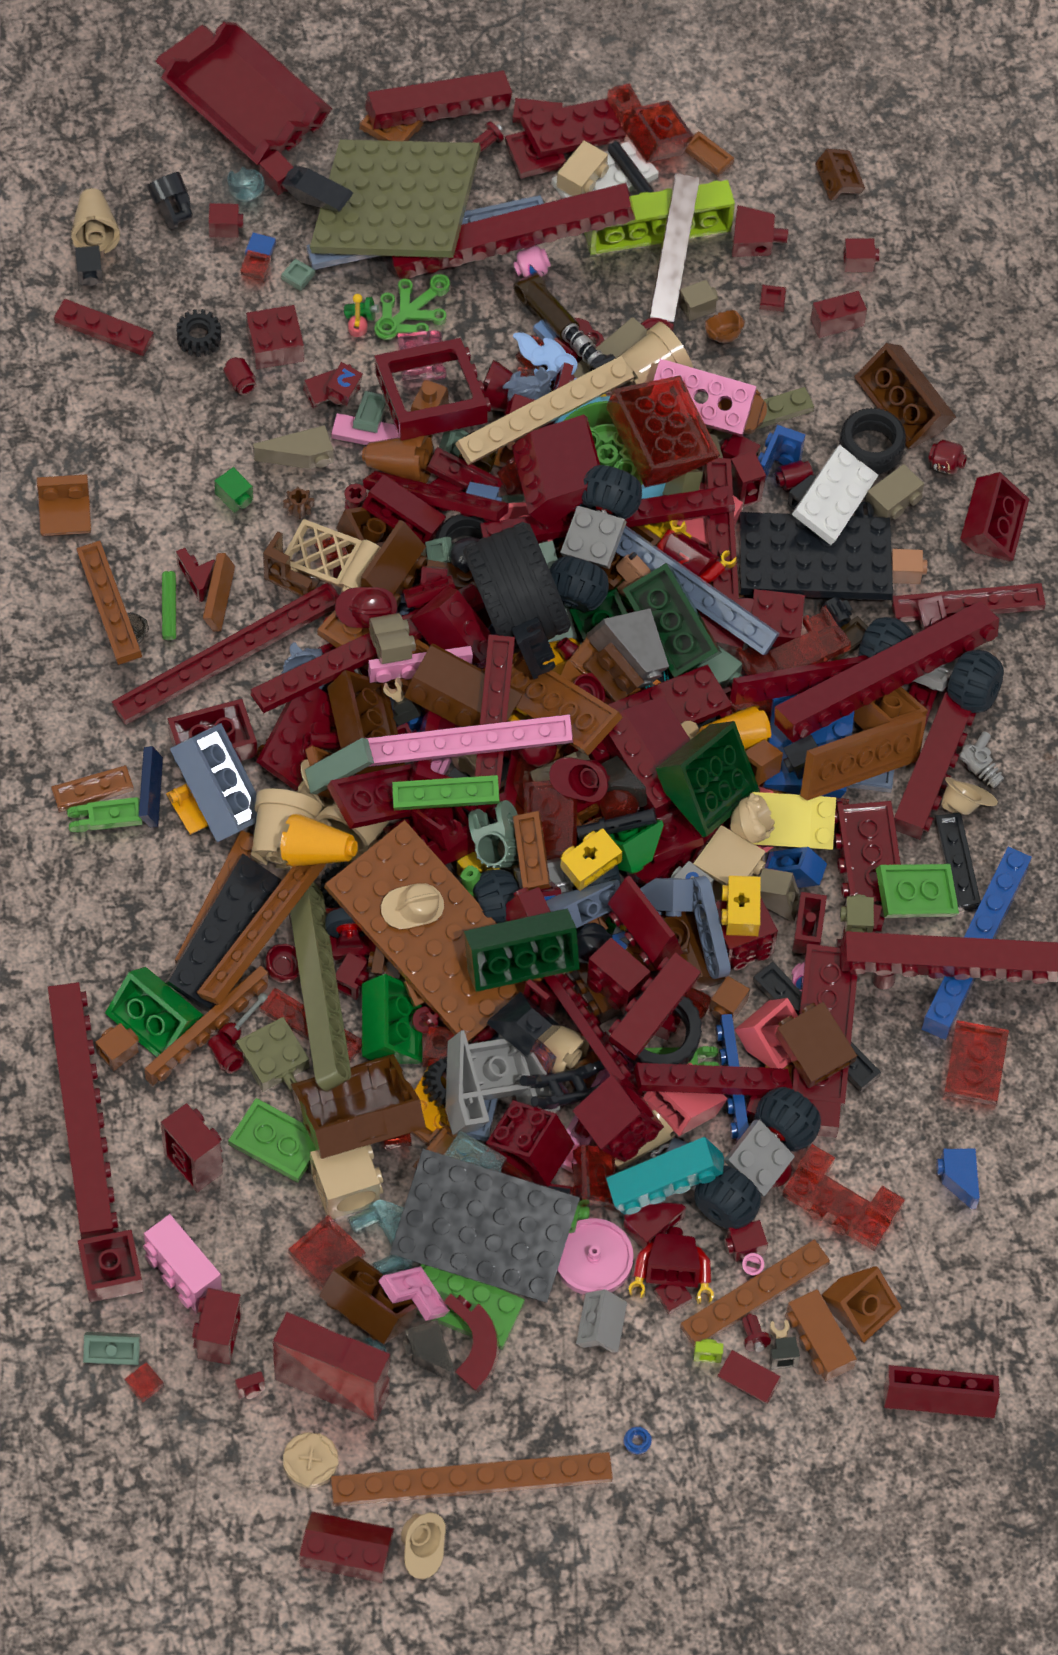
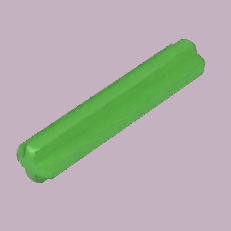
M164 571L162 573V638L166 641L176 639V573L174 571Z

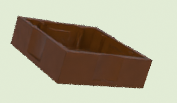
M394 1054L350 1067L351 1078L328 1092L319 1087L315 1077L291 1084L297 1113L321 1159L426 1128L420 1099L411 1083L404 1078L403 1070Z

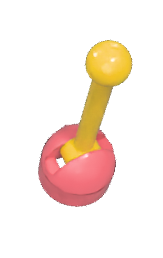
M355 294L353 296L355 315L348 322V332L354 337H361L367 332V321L363 316H360L362 296Z

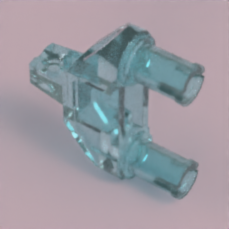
M376 1200L369 1205V1209L348 1217L350 1226L354 1227V1233H358V1231L375 1223L380 1224L392 1246L404 1208L384 1200ZM390 1255L374 1262L373 1267L382 1274L388 1275L399 1269H411L414 1261Z

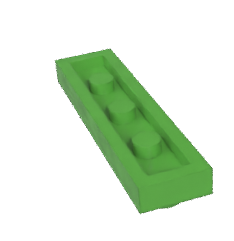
M498 775L392 782L394 810L500 803Z

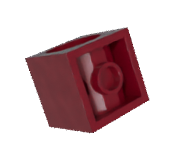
M761 896L758 936L726 935V925H721L730 961V970L743 969L748 963L756 960L764 961L774 954L778 930ZM719 900L716 902L721 923L722 909L727 908V901Z
M613 1074L572 1110L599 1148L624 1163L634 1158L639 1150L647 1142L654 1140L664 1128V1125L638 1090Z
M514 1100L486 1142L506 1174L549 1187L575 1145L556 1113Z

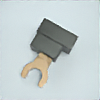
M396 678V689H391L387 683H384L383 690L387 696L392 697L394 700L393 708L395 710L393 719L400 726L421 716L422 706L404 697L405 693L402 691V682L399 678Z
M788 1320L784 1321L783 1330H777L774 1321L770 1323V1333L775 1337L774 1349H771L769 1358L771 1369L798 1367L800 1353L796 1337L787 1338L789 1332Z

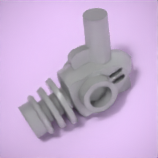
M984 731L975 745H963L959 758L966 763L969 771L975 775L980 774L979 779L984 778V782L988 781L987 785L995 788L1004 780V777L1001 775L1002 772H998V767L995 768L996 764H991L993 761L990 757L991 751L986 747L991 735Z

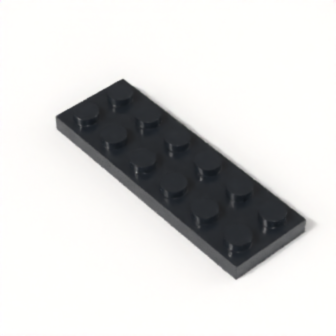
M241 854L165 984L209 1012L216 1004L202 999L197 991L282 880L245 854Z

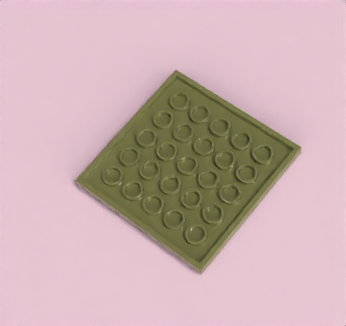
M340 140L329 179L350 189L353 195L340 212L320 208L310 244L311 253L453 258L481 151L480 144L465 142Z

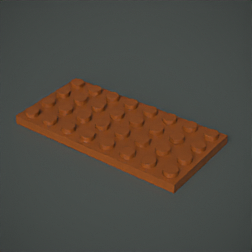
M405 820L325 884L324 888L429 1007L438 1013L439 1018L454 1035L464 1030L467 1042H470L488 1026L487 1022L519 992L524 994L527 981L478 992L475 991L468 974L464 931L497 923L492 918H487L484 915L480 904ZM417 883H426L434 886L441 893L444 899V909L442 915L432 923L409 929H398L390 926L381 914L383 898L394 889ZM544 977L533 980L543 981Z

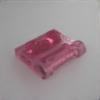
M436 330L397 333L398 348L403 350L424 345L423 343L442 342V335L440 331ZM443 363L401 371L403 380L423 378L441 380L447 376L446 367L443 366Z

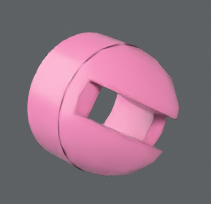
M756 1253L746 1255L742 1262L743 1270L751 1276L760 1274L764 1269L763 1258ZM747 1261L759 1264L760 1268L756 1269L746 1266Z

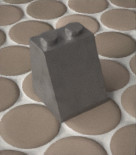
M651 609L606 618L586 634L588 640L598 652L609 643H613L643 679L644 683L638 688L651 685L653 683L652 680L661 677V673L669 667Z

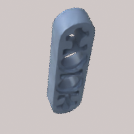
M706 876L691 878L693 879V911L708 973L713 979L726 977L730 974L731 967L711 882Z

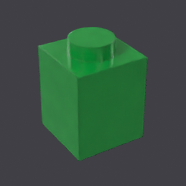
M232 467L214 480L215 494L233 513L251 504L253 500V486L235 467Z

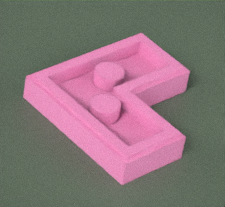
M422 1267L384 1275L379 1280L392 1303L412 1299L426 1321L444 1317L450 1311Z

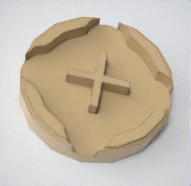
M304 1432L295 1436L286 1445L283 1455V1468L288 1478L296 1485L305 1488H317L328 1483L331 1480V1476L335 1475L338 1468V1451L334 1443L327 1436L320 1433L318 1435L316 1433Z

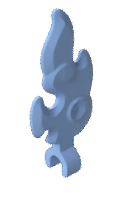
M520 332L513 334V338L518 342L521 354L524 358L530 360L533 365H547L548 369L546 371L552 370L557 372L565 362L574 365L572 375L576 372L578 365L576 359L566 353L563 347L556 341L544 338V345L540 346L528 334Z

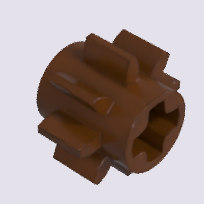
M297 487L291 492H286L287 499L283 500V508H288L289 517L294 516L301 520V517H304L306 514L311 515L310 507L315 505L314 498H310V490L305 491Z

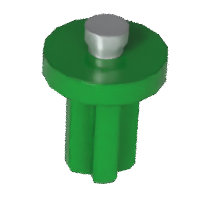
M366 297L365 302L360 303V316L367 317L369 322L375 321V315L379 313V306L374 304L372 297ZM355 303L344 305V315L347 319L355 315Z

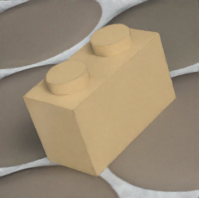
M583 141L557 173L556 187L571 196L593 191L596 181L600 177L603 178L609 169V165H607L608 154Z

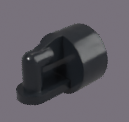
M180 172L163 176L146 186L154 205L159 206L169 229L173 230L178 227V223L192 218L190 197ZM174 199L180 210L176 213L174 212L172 205L170 203V201Z

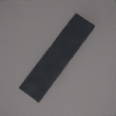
M961 813L936 815L935 824L944 864L951 865L958 910L978 909L981 899Z

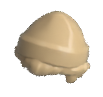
M751 793L749 797L742 799L734 809L730 819V829L745 840L757 843L770 837V833L775 829L773 826L775 821L771 819V811L766 801L761 796Z

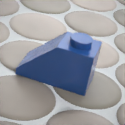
M809 847L771 851L765 868L793 873L797 887L803 888L820 885L827 863Z
M976 1148L943 1149L941 1158L936 1160L937 1175L942 1177V1185L970 1209H976L980 1199Z

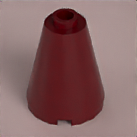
M495 360L492 361L483 381L484 398H489L491 410L506 412L508 389H503V385L510 381L513 372Z

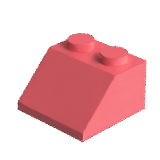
M788 998L769 1000L734 1030L748 1053L770 1068H784L791 1062V1059L775 1034L777 1028L780 1027L778 1025L779 1022L789 1016L795 1018L798 1015Z

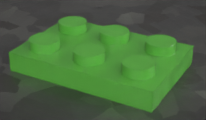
M950 864L879 865L876 868L884 918L955 917L959 914Z
M257 1098L228 1140L229 1146L297 1183L311 1163L310 1152L317 1150L302 1122Z

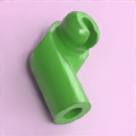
M578 1204L569 1233L576 1231L579 1219H589L590 1208L588 1206Z

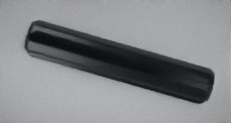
M618 141L610 143L608 145L609 154L639 194L654 192V189Z

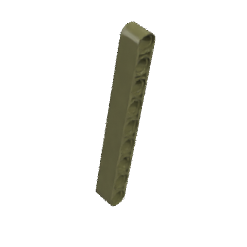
M313 882L291 910L290 915L315 1079L319 1087L328 1092L351 1078V1069L330 935L325 928L326 910L324 897L319 886Z

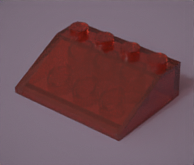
M681 375L613 389L606 408L644 487L667 483L719 458L720 454Z

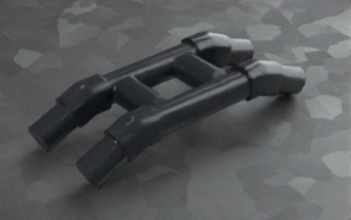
M598 1060L592 1064L579 1066L576 1069L548 1075H522L519 1082L522 1086L537 1089L548 1085L553 1095L533 1096L531 1098V1105L550 1110L558 1106L582 1102L601 1085L599 1084L588 1089L583 1079L590 1078L606 1068ZM572 1081L577 1092L564 1094L559 1083Z

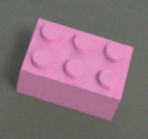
M170 1214L144 1233L145 1244L143 1247L146 1251L145 1259L152 1268L158 1267L163 1273L161 1277L170 1289L174 1287L179 1292L178 1298L187 1309L191 1307L197 1314L200 1298L206 1297L208 1288L222 1291L221 1274Z

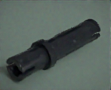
M651 808L610 819L603 817L599 818L598 822L578 825L577 833L580 842H583V839L593 831L597 833L602 828L610 836V834L652 824L655 825L658 823L655 809Z

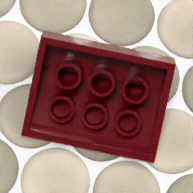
M583 414L530 431L512 446L530 516L547 528H550L583 503L582 495L584 490L587 491L588 482L584 485L585 475L592 467L600 465L587 416Z
M663 696L620 711L619 713L623 718L602 740L645 810L654 808L656 816L676 805L665 794L655 768L690 741L689 736Z

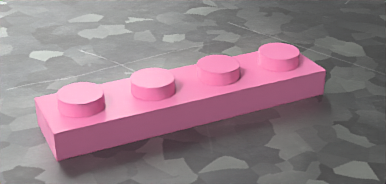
M471 646L445 649L472 664L473 653ZM427 652L412 654V659L386 664H381L379 659L369 660L368 676L370 683H384L396 678H413Z

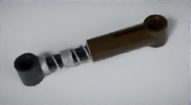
M537 272L513 284L514 292L519 301L524 305L528 304L560 340L570 343L571 348L589 366V372L616 359L613 354L605 355L600 350L597 351L595 349V344H593L588 336L583 335V331H579V323L546 288L545 282Z

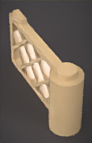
M303 519L284 554L289 555L291 560L294 553L302 550L303 559L296 562L290 561L291 570L299 571L341 587V592H344L349 588L361 587V576L381 547L371 541H362ZM307 529H313L315 537L304 541L303 536ZM334 537L335 544L324 549L322 540ZM317 543L319 551L308 556L306 548ZM350 544L355 545L350 554L343 556L341 548ZM337 550L339 559L327 563L326 555ZM321 558L323 566L315 570L311 569L310 562ZM341 565L342 570L338 578L331 577L330 569Z

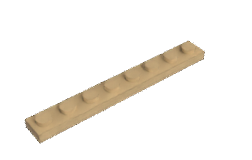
M621 355L458 440L456 446L467 464L470 465L522 438L530 431L537 430L631 381L634 375Z

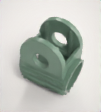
M504 800L497 804L495 810L498 822L490 824L487 813L480 809L472 810L469 814V828L472 840L476 845L477 858L481 860V864H486L487 867L493 868L518 865L519 857L513 816L518 814L511 802ZM500 839L503 841L505 846V854L503 858H501L498 853V843Z

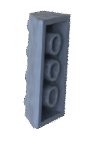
M221 723L170 748L174 760L178 764L217 842L256 823L255 801L257 793Z

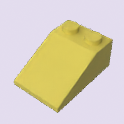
M752 792L755 795L761 796L766 801L771 811V819L775 821L773 825L775 829L770 833V837L761 842L753 843L754 845L833 850L836 797L819 796L807 801L800 795Z

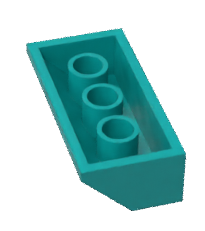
M704 1136L609 1176L606 1180L614 1206L624 1215L635 1214L644 1206L665 1201L666 1197L670 1195L685 1193L692 1186L699 1183H709L716 1176L723 1174L724 1156Z

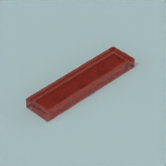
M274 988L260 1007V1012L275 1021L284 1017L292 1031L309 1040L304 1004ZM344 1029L349 1063H351L362 1048V1039Z

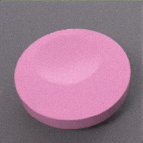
M598 1218L577 1221L576 1231L568 1234L557 1274L567 1287L582 1295L605 1289L613 1292L625 1283L631 1273L633 1265L632 1244L625 1232L612 1222Z

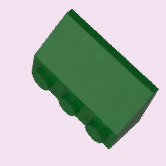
M608 815L603 816L605 819H610ZM657 819L658 823L655 825L652 824L610 834L611 839L622 851V862L617 864L619 870L636 873L641 871L644 865L652 861L664 826L662 820Z
M146 966L130 971L105 1012L117 1024L121 1023L126 1029H132L139 1039L138 1042L156 1057L204 1016Z
M387 974L362 983V1057L374 1060L394 1054L399 1064H420L423 1062L422 1033L414 1029L412 1016L417 1009L422 1007V1004L413 1007L404 982Z

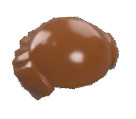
M735 310L719 312L718 315H713V317H709L706 320V336L719 343L733 342L739 337L745 321Z

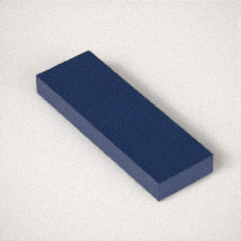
M153 746L144 747L139 803V817L150 828L158 827L163 768V757Z

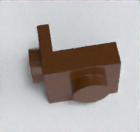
M377 947L375 952H370L368 967H372L371 972L380 976L387 974L396 979L400 978L401 974Z

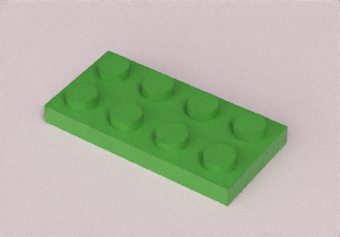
M421 1264L420 1267H422L443 1301L450 1294L455 1298L461 1295L472 1305L469 1308L470 1311L478 1304L486 1310L497 1329L499 1349L503 1350L523 1308L525 1299L497 1287ZM449 1307L450 1311L444 1317L431 1320L473 1338L469 1325ZM418 1311L417 1315L422 1316L420 1311Z

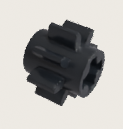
M835 597L823 604L822 616L820 617L826 627L832 625L835 629H839L851 621L850 616L853 609L848 600L842 602L841 599Z

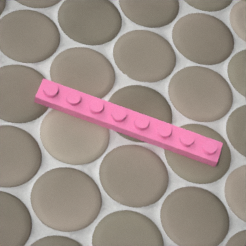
M570 715L366 738L369 741L374 761L370 766L573 743Z

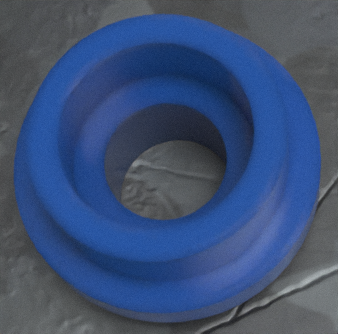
M633 1427L625 1433L624 1446L630 1453L640 1455L647 1452L651 1446L652 1438L646 1429ZM634 1438H640L643 1443L641 1445H635L632 1442V1440Z

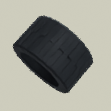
M644 992L635 997V999L638 1000ZM684 997L673 1011L685 1025L686 1036L682 1046L670 1054H655L644 1048L635 1061L625 1054V1057L633 1063V1066L636 1063L686 1065L692 1060L701 1039L702 1021L697 1007L693 1005L689 998ZM624 1011V1016L622 1017V1020L627 1014L626 1011Z

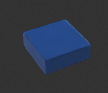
M253 232L246 248L245 256L269 262L276 245V238Z

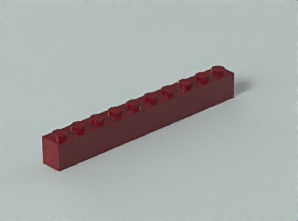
M622 183L462 224L453 258L392 256L394 268L400 280L410 279L417 275L434 273L440 269L452 266L457 267L472 261H481L487 257L499 254L505 255L511 251L523 248L528 249L542 243H552L558 239L570 236L575 237L594 230L599 231L605 227L617 224H626L629 221L636 220L631 194L627 183Z
M979 601L775 706L774 725L794 743L823 727H827L832 722L850 715L853 711L871 704L876 699L892 693L901 686L909 684L927 673H931L934 669L952 662L965 652L972 651L980 645L994 640L998 637L999 617Z
M846 931L841 940L842 971H850L851 974L855 975L871 972L879 976H888L890 974H902L904 977L928 975V977L933 979L949 976L957 980L980 978L982 981L1006 979L1012 983L1028 980L1036 984H1044L1047 982H1058V942Z
M76 982L47 987L81 1239L114 1233L113 1229L119 1227L117 1213L111 1212L110 1203H115L113 1187H107L106 1180L107 1178H112L110 1162H104L103 1154L108 1153L106 1137L100 1136V1129L105 1128L103 1112L97 1113L96 1104H101L100 1089L94 1088L93 1080L98 1079L96 1063H90V1056L95 1055L93 1039L87 1040L86 1034L87 1031H91L90 1016H84L83 1007H88L86 991L81 992L80 983Z

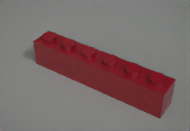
M503 70L371 91L367 93L365 109L373 130L387 129L398 125H411L416 121H435L448 117L455 118L461 115L503 110L510 107L513 92Z
M945 692L894 816L897 832L921 840L924 831L928 833L934 820L930 815L933 810L938 811L942 801L939 793L941 789L946 790L948 786L945 778H951L948 775V771L950 768L955 769L959 759V754H956L958 747L963 748V745H965L968 736L967 733H964L967 726L972 727L976 717V713L964 710L959 704L954 702L949 697L948 692Z

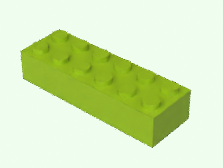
M728 180L712 181L698 186L689 239L732 231L735 202ZM668 188L652 193L644 192L631 196L636 220L622 225L617 224L605 227L599 231L594 230L584 233L590 255L662 243L672 189Z

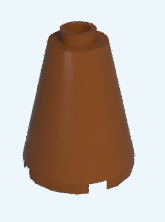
M427 435L400 441V438L369 442L367 447L363 448L362 460L366 462L367 467L391 475L427 483L431 473L426 471V468L434 453L433 441Z

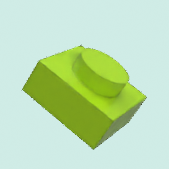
M704 1339L701 1342L696 1341L693 1361L721 1363L723 1343H717V1341L712 1339Z

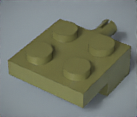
M284 1017L236 1041L237 1047L250 1066V1072L262 1092L285 1082L292 1093L291 1084L297 1082L294 1076L310 1068V1059Z

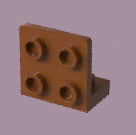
M87 474L37 477L41 536L91 533Z

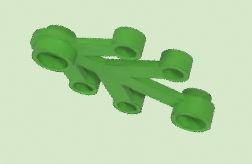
M443 274L434 275L430 280V288L411 303L410 294L413 291V283L409 279L400 280L398 283L400 312L392 317L395 296L392 293L382 294L380 297L382 317L375 323V334L383 340H391L397 334H412L417 339H426L429 335L427 324L422 322L416 325L402 323L406 320H431L438 326L445 324L447 316L445 310L440 308L435 310L419 309L436 296L441 297L449 292V278ZM405 285H406V286H408L409 288L404 289V288H402V286H405ZM389 299L391 302L386 303L384 300ZM441 315L443 318L438 319L436 316ZM423 329L425 332L420 333L418 330Z

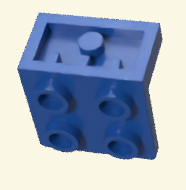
M777 425L774 433L770 432L765 443V447H767L765 453L761 452L758 457L766 474V479L774 461L786 465L802 460L806 434Z

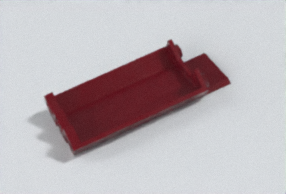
M223 21L217 27L215 33L206 25H201L158 56L155 61L165 70L161 78L257 165L277 151L282 152L286 149L289 152L302 142L301 137L309 131L314 133L320 129L333 109L241 26L234 22Z

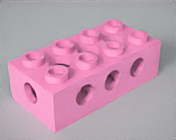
M660 359L646 407L656 413L743 437L757 389L756 386ZM676 385L684 388V393L679 397H675L670 393L671 389ZM700 392L708 395V400L703 404H699L694 400L695 395ZM723 399H728L732 402V407L727 411H723L718 407L719 402Z

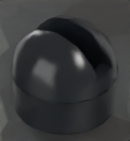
M867 501L861 502L855 510L854 516L874 517L873 505ZM863 508L867 509L868 515H864Z

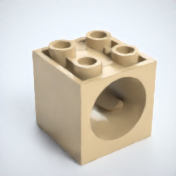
M721 825L693 864L714 879L712 889L715 902L722 900V885H727L729 876L760 877L762 869L766 866V862H764L766 851Z
M371 1145L321 1159L317 1150L310 1152L311 1175L328 1221L380 1204V1194L383 1193L381 1185L383 1178L379 1167L374 1168L372 1161L374 1154Z

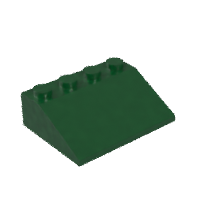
M735 721L709 724L655 768L665 794L702 837H707L731 817L734 809L742 799L749 797L752 792H760Z

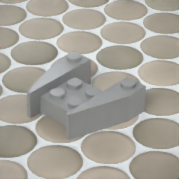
M463 1030L448 1040L446 1113L452 1135L477 1131L490 1122L484 1100L516 1095L518 1102L532 1106L531 1098L533 1096L553 1095L548 1085L537 1089L522 1086L519 1082L522 1075H548L534 1052L529 1057L524 1056L500 1034L499 1040L468 1044L465 1031ZM558 1106V1107L555 1108V1109H550V1110H548V1109H543V1110L556 1113V1112H558V1111L561 1110V1109H560V1106Z

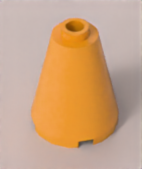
M759 706L748 707L709 723L735 721L745 751L765 739L767 741V738H771L768 717L764 710H758ZM709 724L702 726V727L699 729V732H698V733H700V732H701L704 728H706Z
M292 814L285 823L290 825L287 832H282L280 848L282 860L288 862L286 863L287 866L296 867L350 861L357 853L358 843L351 834L301 814Z

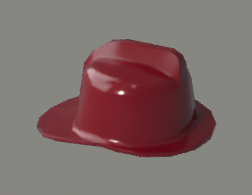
M354 587L345 590L339 595L336 600L335 610L337 617L345 625L354 628H369V618L396 614L397 603L393 594L385 588Z
M563 757L555 761L549 772L550 782L556 791L564 796L589 802L599 801L606 795L608 781L610 780V775L607 774L605 767L595 760Z

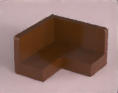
M277 531L263 552L264 579L301 597L316 589L321 580L299 571L291 570L290 561H295L290 560V556L283 553V533Z

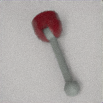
M261 993L257 997L258 1000L237 1023H226L218 1031V1035H221L224 1040L234 1046L242 1035L241 1025L261 1004L268 1001V996L265 993Z

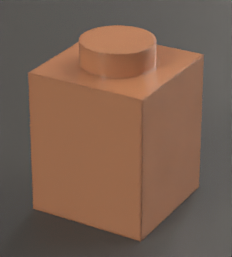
M892 549L893 583L920 584L922 575L927 574V560H923V550Z

